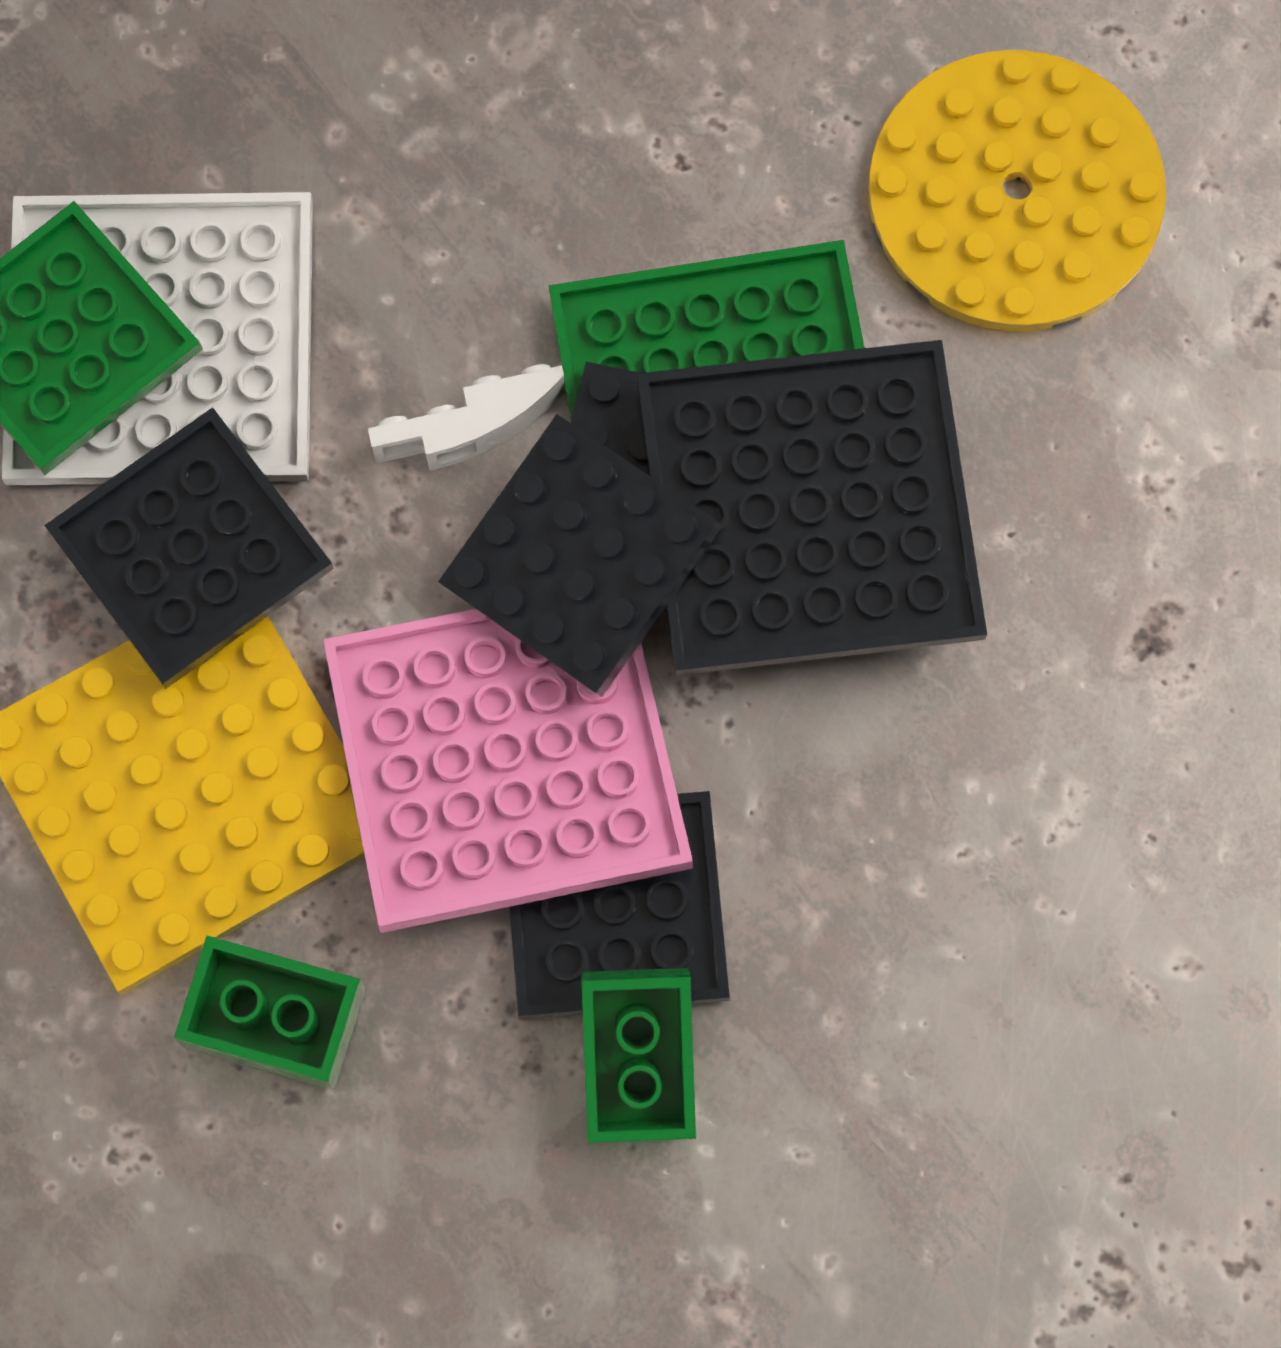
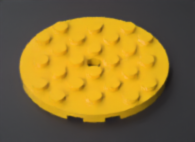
M1002 50L976 54L954 61L928 75L905 94L894 107L878 136L870 167L868 201L871 220L883 245V253L905 283L907 281L911 283L920 293L929 299V304L949 316L968 324L1000 331L1030 332L1052 329L1054 324L1067 322L1078 317L1083 319L1097 312L1113 301L1117 294L1140 273L1151 254L1160 232L1166 202V179L1160 151L1148 124L1132 102L1113 84L1083 65L1062 57L1027 50ZM1016 177H1020L1021 181L1028 186L1030 194L1023 199H1013L1005 193L1003 185L1008 181L1016 180Z

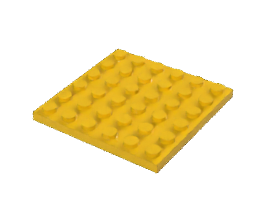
M269 616L167 689L164 688L128 640L0 711V778L120 995L125 994L202 950L206 936L221 939L365 857L344 746Z

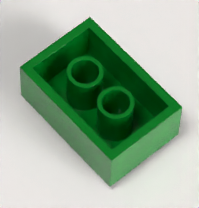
M206 936L174 1039L184 1048L335 1090L366 988L359 978Z
M688 968L581 972L587 1143L696 1139L691 977Z

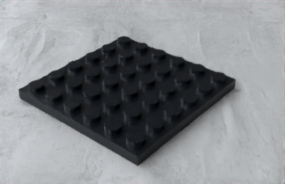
M942 340L637 374L649 476L718 521L722 526L666 606L675 676L986 639L987 628Z

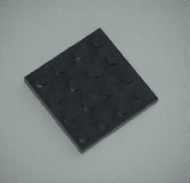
M213 407L44 525L165 689L334 569L330 559Z
M556 414L438 582L600 697H603L722 526L718 521Z
M710 791L677 794L693 860V869L509 907L519 1020L583 1014L581 972L688 968L691 977V1004L730 1000Z

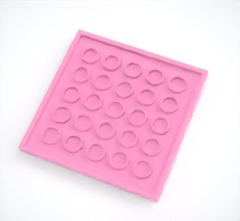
M477 609L323 639L380 933L693 869L691 851L641 643L603 697H600Z

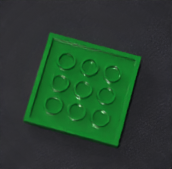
M75 201L71 202L0 258V425L44 476L203 350L200 341Z

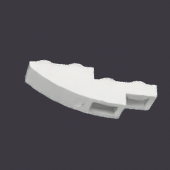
M546 364L534 365L524 369L521 375L503 379L497 375L484 376L476 379L471 386L463 387L465 407L456 408L454 405H442L429 410L427 415L407 419L405 416H393L381 420L377 424L378 426L368 428L376 463L425 453L429 471L470 459L506 442L529 427L565 393L562 365L552 368Z

